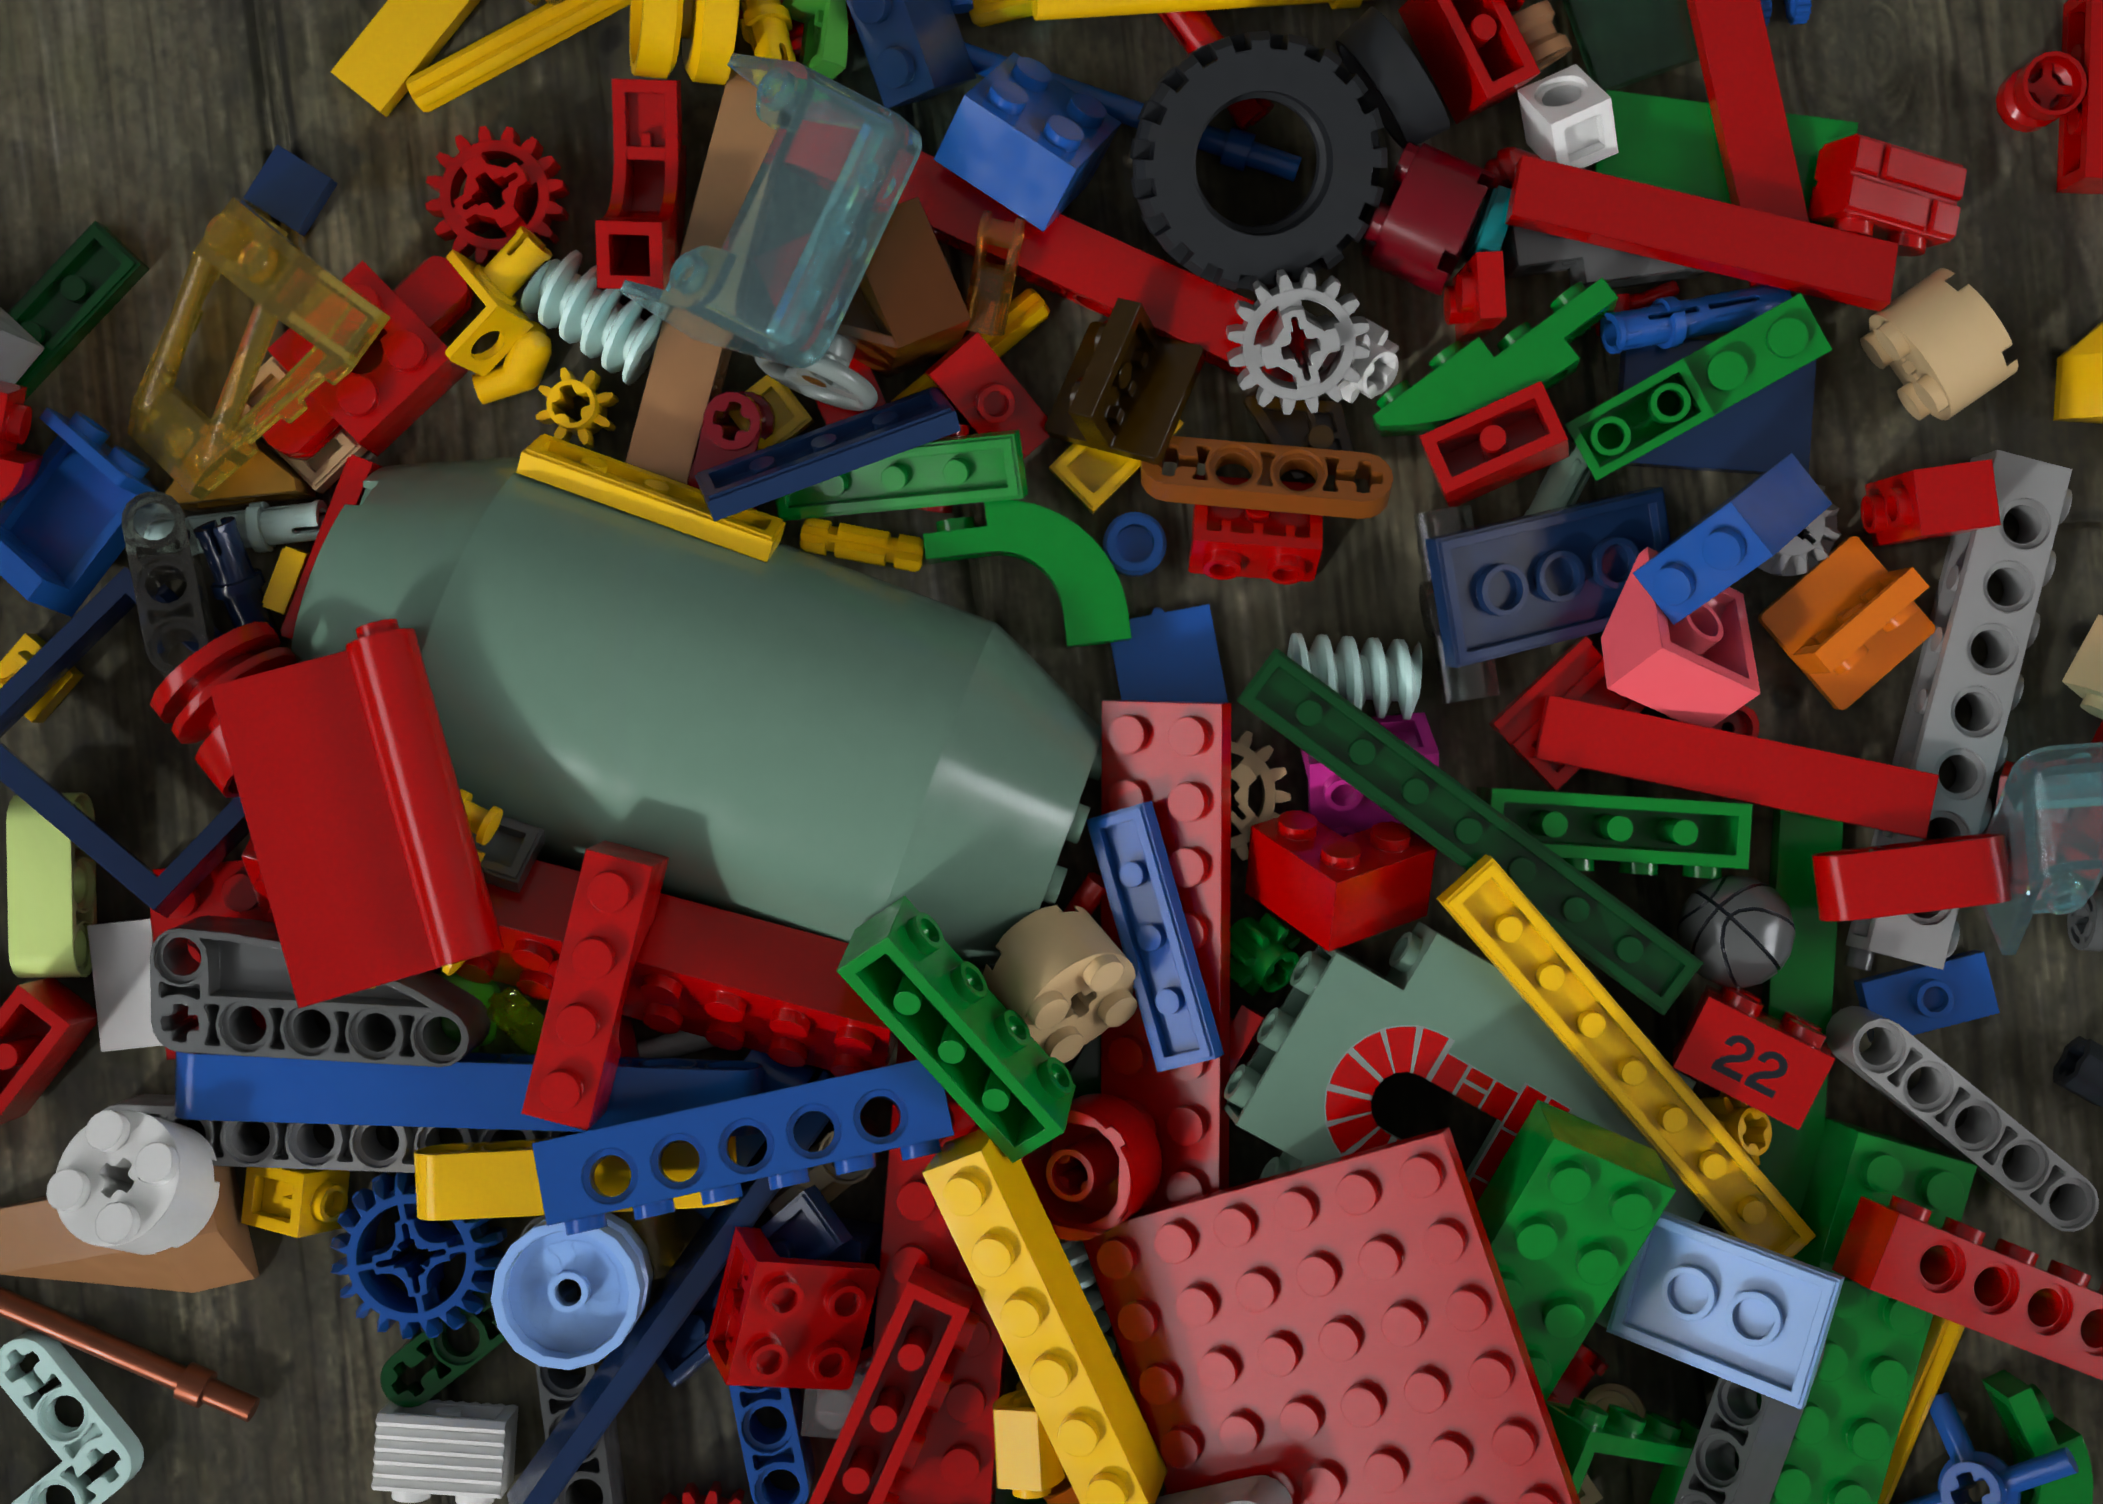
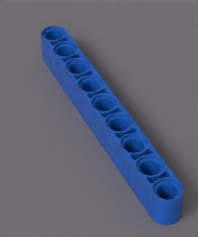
M176 1051L175 1116L181 1119L586 1132L582 1129L521 1114L536 1054L470 1052L451 1066L428 1067L183 1053ZM620 1057L607 1111L588 1131L761 1094L763 1087V1065L757 1062L739 1060ZM742 1127L736 1130L732 1136L753 1135L761 1131L755 1127Z

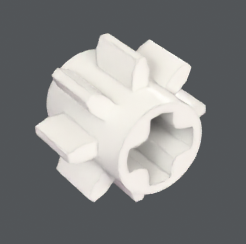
M1369 319L1366 320L1369 323L1370 330L1357 336L1356 340L1367 344L1370 349L1369 358L1353 359L1352 361L1361 379L1358 383L1342 379L1337 384L1342 398L1349 403H1353L1359 393L1370 399L1382 394L1391 386L1398 372L1399 361L1395 353L1399 350V346L1387 339L1388 330ZM1338 351L1328 354L1322 364L1323 369L1319 374L1330 366Z

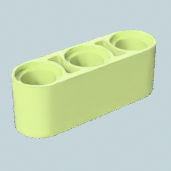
M83 792L62 793L95 821L94 807L87 794ZM16 794L9 803L6 817L8 953L10 966L13 973L19 978L87 977L92 972L87 926L97 924L96 861Z

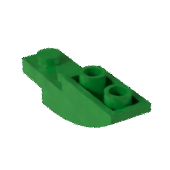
M1603 277L1588 288L1582 282H1578L1551 303L1550 308L1554 312L1551 316L1534 328L1528 321L1524 322L1502 338L1497 344L1501 353L1495 357L1479 337L1466 347L1460 341L1452 343L1429 362L1428 365L1433 370L1431 373L1413 386L1408 380L1398 383L1376 402L1381 410L1373 415L1375 429L1381 437L1421 435L1539 381H1542L1546 391L1576 372L1580 358L1570 344L1600 323L1601 319L1605 317V313L1614 312L1618 296Z
M1799 293L1566 423L1565 427L1595 481L1832 351V348L1803 295Z

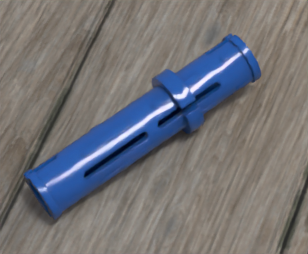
M1762 285L1685 300H1678L1674 296L1661 297L1653 301L1652 305L1648 307L1605 313V317L1600 321V337L1605 350L1610 354H1618L1622 351L1657 345L1661 349L1676 348L1682 345L1685 339L1733 331L1787 301L1792 296L1789 290Z

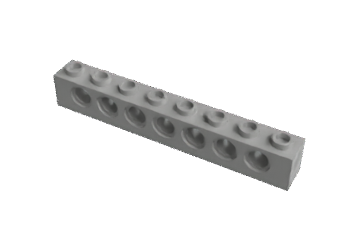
M2001 450L1982 454L1970 460V462L1988 459L1993 461L2001 525L1950 537L1930 615V620L1935 625L1936 630L1923 642L1892 762L1894 766L1938 775L1939 768L1946 758L1953 762L1956 768V779L1947 790L1938 779L1930 821L1934 820L1939 826L1940 838L1981 834L1989 823L1992 802L1988 795L1993 775L2001 768L2007 755L2008 740L2004 733L2009 713L2019 703L2024 689V678L2020 674L2026 649L2035 641L2040 627V615L2036 612L2042 587L2051 579L2056 565V553L2052 550L2058 525L2065 520L2072 504V491L2068 489L2073 469ZM2007 512L2011 513L2019 524V535L2015 542L2007 537L2003 528V521ZM1992 573L2001 580L2004 589L2003 597L1998 604L1990 598L1987 591V582ZM1977 635L1984 639L1988 648L1987 658L1981 666L1975 662L1971 654V644ZM1962 696L1969 701L1972 708L1971 720L1965 728L1957 722L1955 717V706ZM1875 829L1871 846L1920 841L1923 839ZM1959 908L1853 920L1850 924L1845 945L1943 970L1946 958L1954 953L1959 941L1960 927L1956 921Z

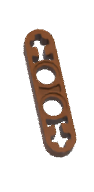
M1172 436L1160 463L1152 464L1141 461V484L1145 491L1155 499L1174 503L1366 519L1380 514L1387 507L1393 484L1392 469L1387 462L1377 455L1365 452ZM1164 462L1177 463L1175 475H1162ZM1198 463L1205 464L1204 480L1196 479ZM1227 464H1238L1248 469L1251 478L1240 485H1230L1219 480L1215 473L1220 467ZM1299 469L1311 474L1316 483L1307 490L1295 491L1283 485L1280 477L1285 472ZM1328 475H1335L1334 492L1326 491ZM1356 479L1368 480L1369 493L1356 492Z

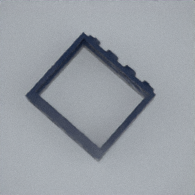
M124 567L0 688V738L136 604L193 653L223 634L201 615L191 623L173 607L181 599L156 576L150 574L141 581L129 569ZM0 742V781L152 910L166 918L175 911L249 833L240 796L235 797L158 876Z

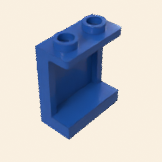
M47 407L39 418L56 432L58 436L42 455V462L34 479L24 490L9 498L0 510V576L26 600L72 617L164 498L165 494L144 477L150 468L142 460L120 446L115 445L112 449L105 443L111 434L96 421L78 411L70 419Z

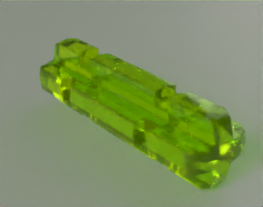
M507 987L500 994L494 992L488 999L490 1004L486 1012L488 1018L502 1031H505V1034L526 1054H536L545 1017L534 1006L529 1005L530 1002L515 988Z

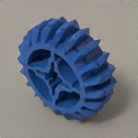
M384 1172L372 1179V1190L362 1188L352 1196V1202L356 1209L345 1210L339 1215L337 1221L347 1232L335 1236L330 1247L347 1255L332 1265L331 1273L349 1275L351 1282L340 1290V1297L351 1298L357 1293L363 1300V1303L356 1310V1318H365L374 1310L380 1314L377 1321V1333L387 1332L396 1321H399L403 1340L411 1339L418 1332L420 1326L430 1339L438 1337L443 1331L442 1321L439 1322L440 1318L453 1330H458L468 1321L466 1316L462 1315L458 1310L457 1306L476 1315L485 1308L484 1302L474 1295L473 1292L492 1293L494 1282L492 1277L495 1275V1272L492 1270L497 1269L506 1253L491 1246L502 1242L507 1237V1229L502 1227L489 1228L487 1222L492 1218L451 1220L457 1229L445 1228L437 1221L418 1219L415 1173L396 1172L394 1179ZM397 1205L400 1219L394 1223L396 1229L395 1241H391L383 1248L376 1249L375 1239L378 1225L385 1212L390 1207ZM413 1242H415L417 1249L437 1250L426 1260L423 1253H412L411 1250L402 1252ZM466 1252L465 1271L458 1288L442 1295L440 1282L445 1278L444 1262L450 1261L457 1254ZM385 1274L398 1276L405 1283L408 1293L394 1285Z

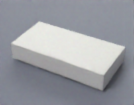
M151 918L88 925L101 1052L163 1046L153 1033L151 1024L150 953L154 943Z

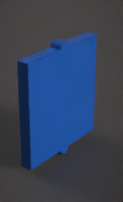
M1210 604L1164 612L1162 608L1156 607L1151 615L1129 619L1132 637L1130 640L1110 643L1121 700L1228 703Z

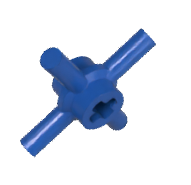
M1947 1392L1936 1395L1929 1410L1950 1457V1460L1947 1461L1940 1472L1938 1491L1900 1504H2020L2022 1491L2079 1472L2074 1456L2067 1447L2008 1466L1995 1455L1983 1451H1975L1951 1395ZM1985 1480L1989 1486L1990 1493L1983 1496L1982 1501L1973 1502L1968 1489L1976 1486V1481Z

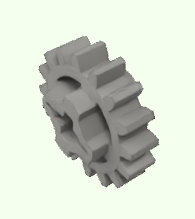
M1305 267L1300 276V281L1294 283L1291 282L1285 270L1280 269L1277 270V287L1269 290L1262 282L1257 280L1252 284L1257 296L1255 303L1252 305L1237 300L1235 303L1236 312L1244 322L1243 324L1228 325L1226 327V335L1229 340L1239 343L1241 346L1227 352V358L1230 367L1246 366L1237 377L1238 384L1242 390L1252 388L1258 384L1256 399L1262 407L1268 405L1277 396L1280 397V404L1284 414L1291 415L1296 400H1304L1312 414L1318 412V396L1327 393L1337 403L1343 399L1337 385L1342 379L1355 383L1359 382L1361 376L1353 366L1352 361L1353 359L1369 358L1370 349L1367 344L1356 340V337L1369 331L1370 327L1368 321L1363 316L1349 317L1356 311L1360 303L1353 292L1343 295L1339 299L1336 298L1341 284L1333 275L1327 278L1320 287L1316 285V277L1312 268ZM1301 300L1319 303L1329 309L1335 316L1329 317L1328 314L1316 317L1304 310ZM1274 308H1277L1278 313L1269 328L1256 333L1265 316ZM1292 317L1295 318L1299 328L1303 330L1307 337L1304 340L1305 350L1302 351L1303 365H1300L1296 354L1292 352L1289 346L1292 339L1291 332H1293ZM1338 351L1330 366L1319 374L1318 370L1328 354ZM1262 366H1265L1266 369L1280 367L1293 375L1294 382L1277 379L1268 374Z

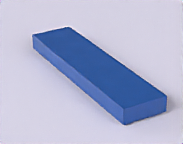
M1153 802L1140 803L1087 819V826L1123 953L1135 969L1136 978L1133 981V988L1157 1072L1216 1059L1224 1055Z

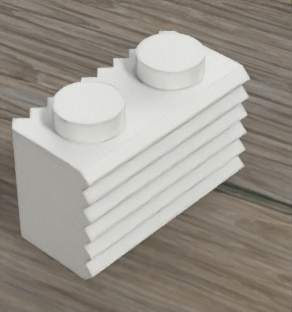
M437 1399L428 1400L417 1407L406 1408L389 1401L377 1414L375 1421L377 1428L375 1431L376 1441L374 1445L372 1490L392 1491L391 1498L402 1503L423 1502L430 1499L431 1494L455 1496L456 1504H492L495 1498L502 1499L514 1481L518 1406L514 1404L505 1406L503 1404L493 1405L490 1403L480 1404L478 1402L467 1403L465 1401L454 1402L452 1400L441 1401Z

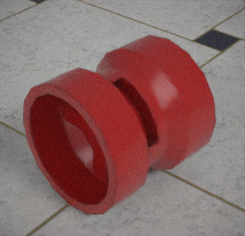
M2060 51L2045 52L2006 77L1998 88L1996 96L1997 112L2002 121L2013 130L2024 133L2038 131L2079 105L2085 96L2087 88L2086 72L2081 63L2068 53Z

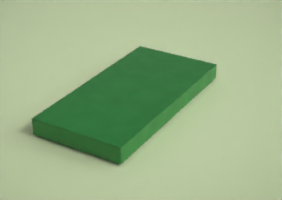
M1605 90L1612 100L1619 153L1592 164L1591 171L1731 204L1709 103ZM1785 113L1807 213L1809 212L1812 189L1818 182L1814 177L1819 150L1824 144L1857 134L1859 122ZM1809 218L1810 223L1833 228V226L1812 221L1811 218Z

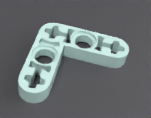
M27 1331L2 1346L0 1349V1386L62 1460L59 1465L11 1504H47L46 1493L50 1485H61L68 1488L75 1498V1504H102L140 1471L144 1461V1451L140 1440L59 1341L36 1331ZM33 1351L37 1354L40 1361L36 1363L34 1370L25 1373L19 1364L24 1360L26 1354ZM57 1377L61 1384L41 1396L37 1390L48 1384V1381ZM68 1395L76 1398L81 1403L84 1409V1419L79 1427H69L58 1420L55 1414V1404L59 1396ZM111 1450L117 1452L120 1460L116 1465L92 1482L85 1472L99 1462L106 1453H109Z

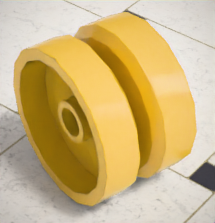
M630 0L629 53L633 76L667 79L676 65L680 38H682L683 65L691 81L725 85L729 79L733 62L740 0Z

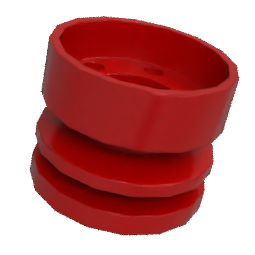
M255 621L237 627L203 646L184 660L164 679L155 690L150 702L151 707L164 723H174L171 731L181 744H192L205 740L199 747L194 759L225 798L239 797L209 686L298 663L295 655L289 648L279 647L281 643L279 636L268 622Z

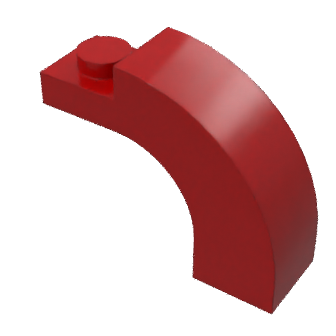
M612 78L613 183L607 213L604 217L595 220L597 288L665 290L671 285L679 262L685 216L686 145H682L681 80Z

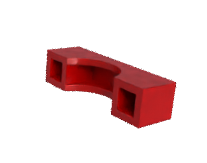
M606 840L586 849L521 1114L588 1131L606 1113L622 1051L619 1043V1030L624 1001L636 959L655 918L669 857Z

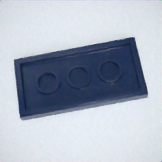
M1647 487L1426 538L1446 666L1458 668L1604 631L1638 554L1647 547L1660 552L1671 543L1663 487Z

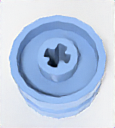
M610 1212L605 1213L608 1227L568 1236L566 1235L564 1222L547 1226L546 1219H543L510 1245L495 1270L491 1303L497 1328L516 1353L538 1366L572 1370L598 1363L623 1343L649 1303L653 1270L647 1246L629 1223ZM571 1279L576 1281L581 1287V1296H577L575 1285H565L564 1280Z

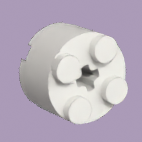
M101 1111L89 1120L88 1124L74 1136L66 1147L59 1161L56 1173L48 1182L46 1196L49 1204L57 1209L65 1227L83 1242L140 1255L156 1254V1252L170 1247L178 1248L188 1243L197 1236L209 1221L219 1198L220 1182L214 1181L212 1160L217 1161L210 1143L200 1133L189 1127L137 1111Z

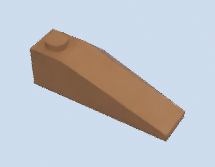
M213 1166L214 1181L220 1182L219 1198L209 1221L197 1236L178 1248L170 1247L151 1255H140L83 1242L65 1227L57 1209L49 1204L47 1196L0 1207V1275L189 1293L252 1280L260 1276L248 1225L241 1223L243 1202L235 1168L232 1166Z

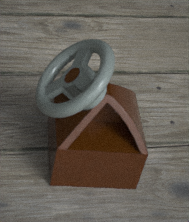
M913 198L844 225L831 247L821 270L813 297L809 327L806 330L800 347L783 342H765L760 344L755 350L754 358L762 371L784 386L814 400L842 409L866 411L876 405L878 394L874 386L867 379L849 368L852 358L889 378L945 355L962 340L971 317L919 198Z

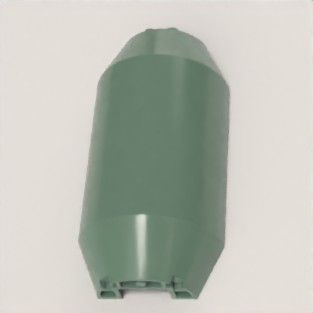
M520 456L383 466L371 473L363 481L365 491L360 505L345 504L333 523L316 558L302 597L291 651L299 656L302 662L346 651V644L358 639L355 631L356 628L384 619H397L399 628L415 629L459 789L472 793V802L487 810L497 806L503 809V816L544 829L545 843L538 857L576 871H581L586 849L604 840L667 856L669 861L661 889L663 894L849 943L857 927L903 896H906L919 912L930 915L936 921L942 931L944 940L961 959L974 964L978 969L985 968L986 963L990 968L995 966L1001 956V953L995 946L1002 936L1021 919L1039 910L1042 901L1055 905L1068 870L1056 865L1065 840L1075 844L1078 843L1091 807L1080 804L1079 801L1087 778L1099 781L1102 774V742L1100 741L1102 728L998 623L781 542L768 562H763L518 474L516 471Z

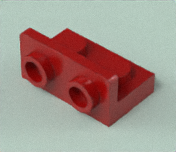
M1196 475V479L1204 480V475ZM1217 476L1219 480L1230 485H1240L1249 480L1247 478ZM1281 481L1287 488L1295 491L1307 490L1315 484ZM1193 504L1192 543L1188 571L1194 574H1205L1217 580L1248 577L1269 579L1274 583L1283 585L1295 584L1300 581L1311 582L1315 579L1322 553L1323 516Z

